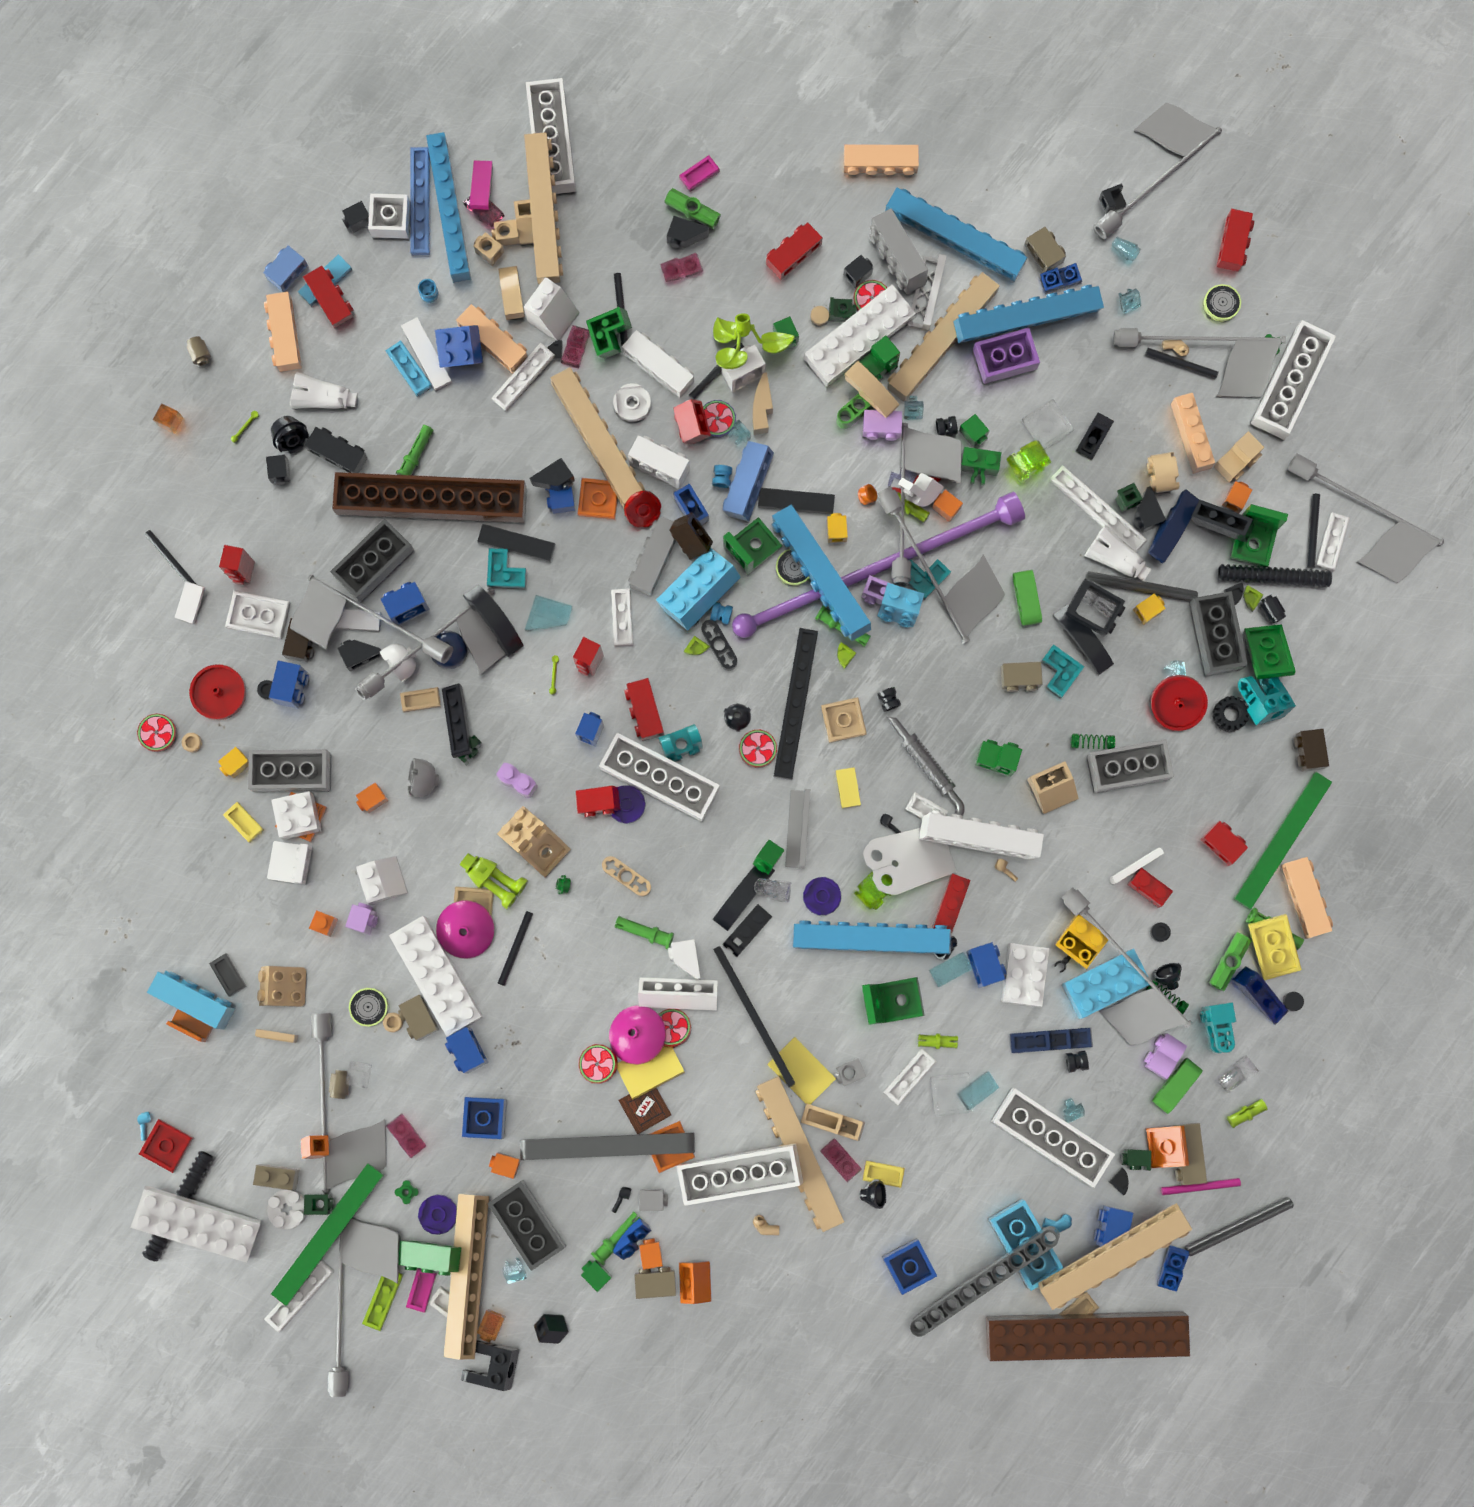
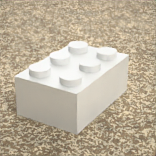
M638 435L628 454L629 465L680 489L690 471L688 457L678 452L676 454L670 451L671 449L666 445L661 444L659 446L653 443L654 440L647 436L641 437Z
M1015 943L1008 944L1005 963L1007 975L1004 976L1005 980H1003L1001 1002L1042 1007L1049 948Z

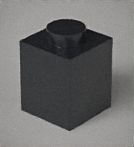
M362 201L342 210L344 215L342 221L347 229L351 228L353 233L368 226L369 213Z
M860 255L844 268L843 275L856 288L872 275L873 264L868 258Z
M285 454L266 457L268 479L272 484L284 485L285 482L291 481L289 461Z

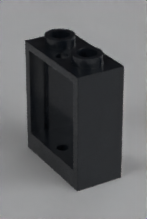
M1084 579L1064 615L1105 636L1107 633L1111 634L1116 626V623H1114L1116 617H1121L1126 608L1123 606L1125 600ZM1087 590L1116 605L1104 628L1075 613Z

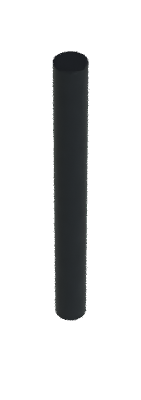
M614 273L617 307L625 309L621 273ZM627 330L620 333L621 346L628 340Z
M740 343V350H741V349L744 347V345H743L742 343ZM717 364L689 394V397L695 400L722 371V367H719Z
M1147 348L1145 355L1215 379L1219 371L1151 348Z
M1317 493L1312 496L1307 568H1315L1320 494Z
M148 530L145 536L184 582L188 581L196 584L154 533Z
M525 912L498 980L500 985L505 986L533 916L531 912Z

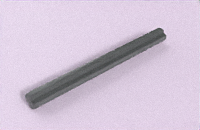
M1091 571L1087 572L1085 578L1095 584L1149 594L1155 593V595L1192 601L1198 597V592L1194 590Z
M1287 1197L1187 1245L1185 1250L1189 1251V1256L1198 1254L1293 1208L1294 1204Z

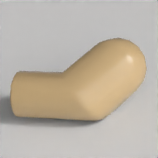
M1182 340L1162 341L1163 350L1173 349L1180 356H1187L1189 353V347Z
M762 1215L755 1216L753 1225L761 1235H779V1225H769Z

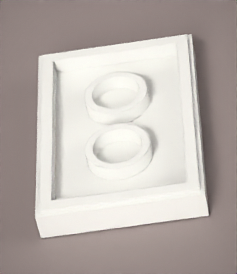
M234 591L225 627L227 629L282 639L290 602Z

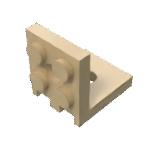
M524 806L497 833L499 837L518 852L543 877H546L571 850L552 830ZM548 848V852L542 855V851Z

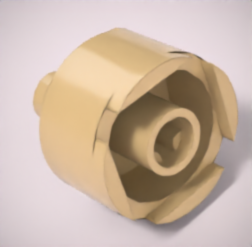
M1174 452L1148 457L1147 471L1148 474H1152L1150 486L1153 492L1178 490L1179 482H1176V478L1179 476Z

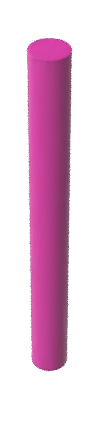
M1240 1178L1202 1184L1161 1187L1162 1195L1238 1187L1241 1186Z

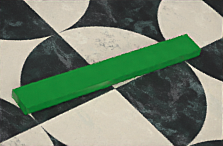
M1314 772L1234 897L1235 901L1249 910L1252 909L1327 792L1332 781L1318 772Z
M367 1163L271 1293L272 1296L285 1306L289 1305L384 1174Z

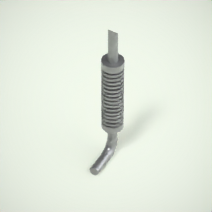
M887 717L904 739L901 743L902 746L907 748L906 751H909V754H912L911 757L914 756L913 760L919 763L918 766L921 765L920 768L924 769L923 772H926L925 775H928V778H931L932 784L938 787L937 790H940L939 793L942 797L947 794L956 806L954 814L963 816L965 811L964 804L953 790L956 787L954 782H950L951 779H948L949 776H946V772L943 773L944 770H941V766L938 767L939 763L936 764L935 758H931L932 755H929L930 752H927V748L924 749L925 746H922L923 743H920V739L917 740L918 737L915 733L910 736L897 718Z

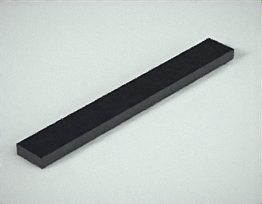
M799 628L773 777L793 779L818 631Z
M721 946L714 948L713 950L787 1086L789 1088L794 1086V1079Z

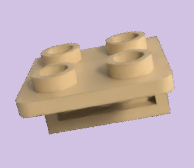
M261 967L258 973L260 990L257 993V1000L259 1001V1006L301 1007L305 1004V968Z

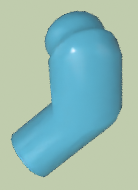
M1067 1214L1063 1215L1058 1221L1045 1218L1042 1227L1053 1226L1060 1233L1071 1227L1072 1218Z

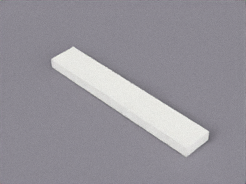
M1063 465L1050 478V481L1097 523L1102 527L1107 525L1135 552L1148 540Z

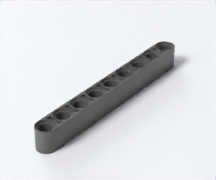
M694 1133L520 1140V1160L695 1153Z
M1053 1226L1045 1227L925 1309L911 1322L910 1330L912 1334L917 1337L926 1335L1055 1247L1060 1237L1059 1231ZM1051 1232L1055 1235L1056 1239L1048 1241L1045 1238V1234ZM1036 1244L1039 1247V1251L1031 1252L1028 1246ZM1012 1256H1021L1023 1262L1020 1264L1015 1263L1012 1260ZM1003 1266L1006 1269V1274H998L996 1267ZM980 1278H988L990 1284L988 1286L982 1285ZM969 1288L973 1291L974 1295L968 1297L964 1294L963 1290ZM950 1299L955 1300L957 1307L951 1308L947 1301ZM934 1310L939 1311L941 1318L935 1319L931 1312ZM915 1322H922L925 1325V1329L919 1330L915 1326Z

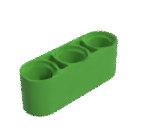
M858 393L838 411L837 425L843 429L851 427L863 417L864 410H871L873 406ZM857 403L863 404L864 408L857 409L854 405ZM847 415L850 417V420L843 421L840 417Z
M1033 570L1013 573V583L1022 626L1042 623V613Z
M1185 1058L1158 1091L1152 1102L1169 1114L1198 1079L1203 1070L1189 1058Z

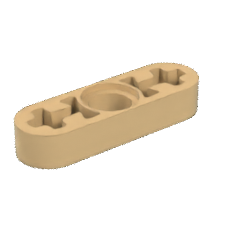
M613 856L606 857L603 860V870L622 885L641 897L647 896L650 893V882ZM612 861H615V867L619 869L621 865L624 868H622L618 872V876L616 877L614 875L616 873L614 869L611 868L610 870H607V862L611 863ZM624 871L632 873V879L629 882H624L621 879V874ZM636 876L639 878L637 880L638 883H646V892H638L639 887L635 884L633 888L630 886L635 881Z

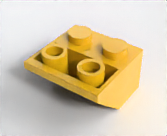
M1078 914L1063 931L1055 946L1087 969L1108 942V939L1099 929Z

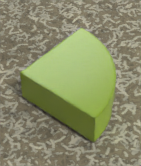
M1247 585L1243 594L1246 606L1253 612L1264 594Z
M694 636L685 648L684 653L700 655L705 653L710 646Z
M841 642L838 647L837 657L839 663L845 669L856 655V652Z

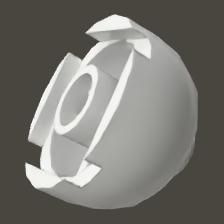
M396 643L385 647L380 651V654L391 668L399 661H402L413 650L410 646L406 648L402 644ZM416 654L402 661V664L393 670L400 681L404 682L414 673L416 669L414 657Z

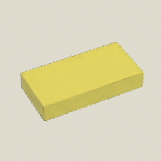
M855 767L836 770L841 808L861 806Z
M236 802L223 814L249 843L264 830L239 802Z
M866 1160L862 1180L871 1182L874 1179H880L885 1185L901 1188L905 1168Z

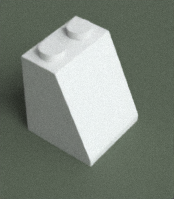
M546 277L524 306L527 322L555 341L562 338L579 314L578 309L563 289Z

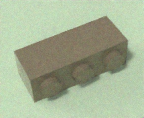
M1200 1123L1173 1125L1184 1126L1189 1160V1166H1180L1175 1170L1176 1180L1180 1182V1185L1207 1183Z

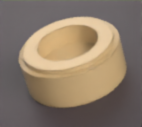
M823 306L813 308L810 316L812 323L817 326L825 325L829 320V311Z
M187 733L182 738V747L188 752H197L202 746L201 737L195 733Z
M389 1013L383 1019V1026L389 1032H398L403 1027V1021L399 1014Z

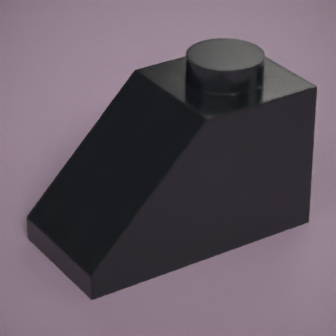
M673 216L667 233V243L675 248H686L709 236V227Z
M1098 412L1076 451L1093 459L1114 420Z
M562 458L529 478L533 486L555 491L567 490L575 481L573 474Z
M1151 486L1147 487L1142 495L1143 500L1139 504L1134 516V523L1142 533L1156 528L1166 521Z
M346 640L337 648L349 671H353L381 657V649L379 647L357 640Z

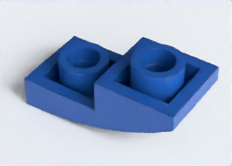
M1077 263L1061 269L1057 267L1040 274L1046 292L1083 282Z
M640 1218L634 1222L617 1242L613 1249L614 1254L622 1260L631 1257L639 1249L636 1242L644 1239L652 1231L649 1225Z
M1169 1245L1158 1280L1159 1287L1177 1292L1183 1277V1269L1189 1257V1251Z

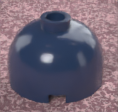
M443 631L436 638L452 646L453 653L444 664L434 658L432 660L436 665L444 669H455L461 666L467 657L468 648L461 635L453 631Z

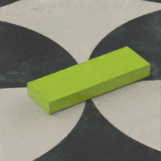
M398 1272V1284L381 1276L362 1322L363 1325L378 1331L382 1330L404 1276L403 1273Z

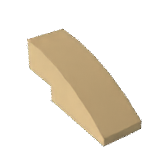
M517 266L499 268L506 320L525 317Z
M859 361L845 373V380L858 390L859 395L885 418L899 406V403L890 392Z
M767 372L762 374L754 397L752 420L754 435L768 433L767 415L773 414Z
M807 1103L801 1119V1123L856 1141H860L865 1122Z

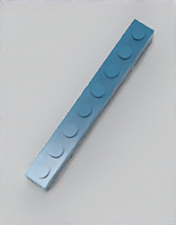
M444 132L426 135L450 275L453 283L472 280L447 139Z
M897 187L886 205L885 211L892 208L899 221L1015 282L1025 265L1027 256L1022 251L1014 250L1008 247L1005 242L993 239L990 234L976 230L973 225L961 222L958 217L944 213L941 208L927 204L923 198L912 196L906 189H899Z
M1086 285L1078 291H1075L1074 288L1063 291L1064 294L1057 295V292L1046 295V298L1043 299L1037 296L1028 299L1029 302L1025 303L1019 300L1012 302L1011 306L1005 307L1004 304L993 307L994 310L990 311L984 308L977 310L976 314L972 315L969 312L959 314V318L953 321L958 343L1098 312L1104 308L1099 286L1092 287V285Z
M792 504L772 515L773 523L771 525L774 531L781 534L782 543L792 551L791 556L796 563L799 562L802 566L800 569L803 575L809 577L812 581L810 584L813 590L820 593L823 605L830 608L833 620L840 623L843 635L845 637L848 636L853 641L871 630V622Z
M799 921V924H794L793 947L796 949L951 954L952 931L947 929L945 925H935V929L927 928V925H916V928H908V924H896V927H888L886 923H877V927L869 926V923H857V926H850L849 922H838V925H830L828 921H819V925H813L811 921Z

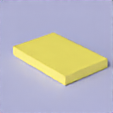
M1286 914L1248 924L1263 980L1302 970Z
M796 1037L779 1052L795 1081V1085L790 1088L805 1104L811 1105L836 1079ZM772 1059L767 1065L785 1082Z
M663 1046L660 1053L654 1059L647 1063L630 1064L621 1061L617 1066V1070L632 1100L685 1073L673 1048Z

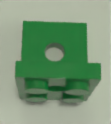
M1251 504L1242 515L1253 519L1254 528L1247 543L1237 539L1234 540L1230 558L1267 568L1277 530L1287 521L1288 514ZM1250 540H1256L1258 542L1257 549H1253L1249 546Z
M759 517L737 535L733 536L730 532H727L723 536V547L731 553L733 559L737 564L741 565L747 575L783 546ZM758 539L761 542V546L753 548L750 545L751 541Z
M918 977L881 984L862 985L869 1025L925 1016ZM900 994L905 995L907 999L903 1006L897 1002V997Z

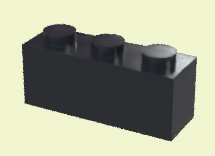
M315 427L304 445L307 451L348 473H359L367 460L363 448L358 445L354 447L349 445L348 441L341 436H338V438L334 437L332 432L324 427L322 429Z
M1200 499L1192 514L1194 524L1247 543L1254 528L1252 518Z

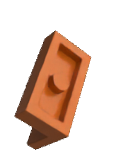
M177 1009L172 1021H167L166 1025L200 1042H206L213 1029L208 1024Z
M710 1262L679 1263L680 1303L699 1304L711 1302Z

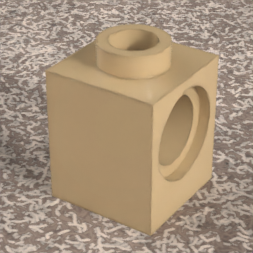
M516 219L494 222L495 229H491L492 238L502 246L520 244ZM503 231H509L508 235H501Z
M486 232L482 236L477 237L474 242L475 253L492 266L504 253L503 246ZM487 245L492 246L488 251L483 250Z

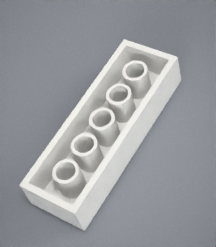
M563 79L526 82L531 134L547 132V138L552 141V151H549V157H553L554 168H550L551 175L555 176V186H552V192H556V194L576 192Z
M892 284L804 353L803 358L827 387L848 371L857 361L867 356L871 352L872 345L885 335L890 338L914 319L916 313Z
M1302 320L1299 323L1251 421V425L1283 440L1287 438L1336 338L1335 335Z
M616 733L599 765L600 770L701 822L720 789L719 784L619 733Z
M932 811V813L922 818L919 839L1034 860L1041 856L1044 834L1038 833L1039 830L1027 828V830H1019L1020 827L1015 825L1003 827L999 822L989 821V823H982V819L978 818L965 820L962 815L951 814V816H944V812Z
M425 916L419 917L389 935L446 1037L483 1018Z
M1015 1088L1010 1090L991 1122L1093 1188H1095L1115 1155Z
M796 1143L681 1163L677 1166L684 1206L795 1187L804 1183Z
M145 1186L130 1228L247 1263L261 1220Z

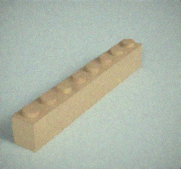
M547 132L524 134L537 282L541 284L546 277L552 282L558 283L560 282V276H563V265L559 264L558 258L562 257L561 246H557V240H560V231L555 226V222H559L558 210H554V204H557L556 192H552V186H555V176L551 175L550 168H554L553 157H549V151H552V141L547 138Z
M983 272L979 276H974L969 283L971 286L967 291L964 289L959 294L957 303H952L948 307L946 316L944 318L940 317L936 321L935 329L932 332L929 330L923 337L924 342L920 346L917 344L911 352L912 356L909 359L905 358L899 367L901 369L897 374L894 372L887 380L889 382L887 389L902 401L906 402L958 340L953 323L954 320L959 318L958 315L969 312L970 315L976 314V311L984 309L998 292L1000 285Z
M571 367L550 377L551 385L624 508L626 501L631 495L638 491H643L645 488L641 482H637L635 479L636 473L633 467H628L625 462L627 458L622 450H618L616 446L618 443L614 435H610L607 431L608 425L604 418L600 419L596 404L590 402L588 390L580 385L581 379L576 371L573 373Z
M779 1076L758 1085V1090L755 1091L759 1101H764L767 1107L763 1110L767 1119H772L775 1125L771 1128L775 1137H780L783 1143L780 1146L795 1143L797 1145L804 1182L798 1188L801 1193L805 1192L807 1199L804 1201L808 1210H813L816 1216L813 1218V1222L817 1230L821 1228L822 1232H825L844 1223Z
M458 1194L454 1246L461 1247L459 1272H451L444 1357L459 1360L475 1359L489 1196Z
M1176 1203L1038 1283L1040 1291L1052 1310L1062 1308L1069 1300L1081 1297L1088 1289L1097 1288L1102 1284V1281L1116 1277L1121 1270L1133 1267L1142 1258L1152 1256L1154 1251L1168 1247L1177 1238L1187 1236L1192 1228Z

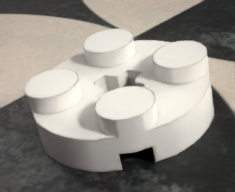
M630 383L623 385L614 395V410L622 420L629 422L639 421L648 415L651 407L650 395L638 384ZM631 398L637 402L634 407L627 405Z
M284 1189L276 1192L268 1200L267 1215L270 1222L275 1227L281 1229H292L299 1226L306 1216L304 1215V1196L295 1190ZM286 1203L288 1206H292L289 1215L282 1211Z

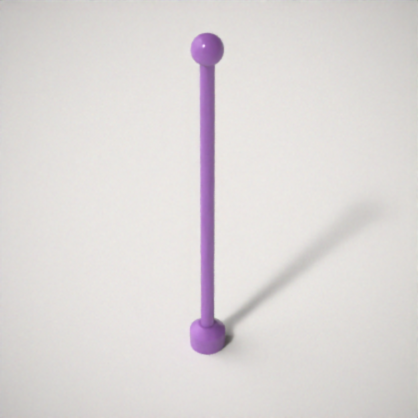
M1011 492L998 498L995 510L916 545L920 553L923 554L999 520L1008 525L1018 523L1025 519V512L1016 493ZM913 546L904 549V557L907 560L918 556ZM900 552L842 576L841 579L848 587L869 578V575L873 576L892 567V562L900 557ZM810 590L756 615L739 614L733 620V631L741 638H748L755 633L757 626L820 599L821 595L818 591Z

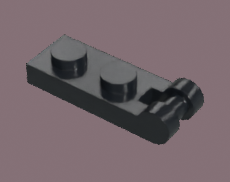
M757 904L722 945L725 948H730L733 951V955L738 957L772 916ZM736 938L742 941L739 946L733 942Z

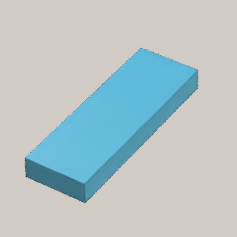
M339 254L324 267L325 270L329 269L334 279L331 281L334 285L352 270L351 266ZM306 283L298 293L312 306L317 302V299Z
M402 341L385 350L417 397L433 387Z

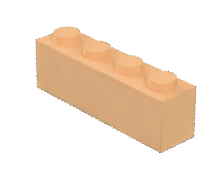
M844 144V173L849 175H857L859 173H866L868 175H875L877 173L913 175L918 171V145Z
M289 292L266 295L267 302H264L266 313H269L267 327L272 334V337H269L271 349L274 348V355H272L273 366H276L280 372L302 369L292 297Z
M471 304L456 319L458 327L478 325L481 347L513 374L528 357L527 349L521 343L516 344L512 340L511 334L506 330L504 332L498 328L499 324L492 318L489 320L485 316L486 313L480 307L475 308Z
M1189 393L1175 397L1171 407L1192 473L1209 470L1215 464V460L1194 394Z
M1305 857L1281 865L1305 939L1331 932L1333 922L1331 917L1327 916L1325 910L1327 905L1325 899L1320 895V884L1314 878V866L1311 860Z

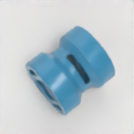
M424 279L418 284V291L423 301L432 303L437 300L439 292L433 280Z
M715 465L713 470L715 477L712 479V486L729 488L731 484L730 475H732L733 468L727 465Z
M716 602L713 605L710 620H721L723 624L729 625L733 606L727 605L724 607L721 603Z

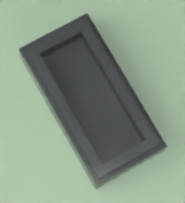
M227 953L209 963L228 997L247 987Z

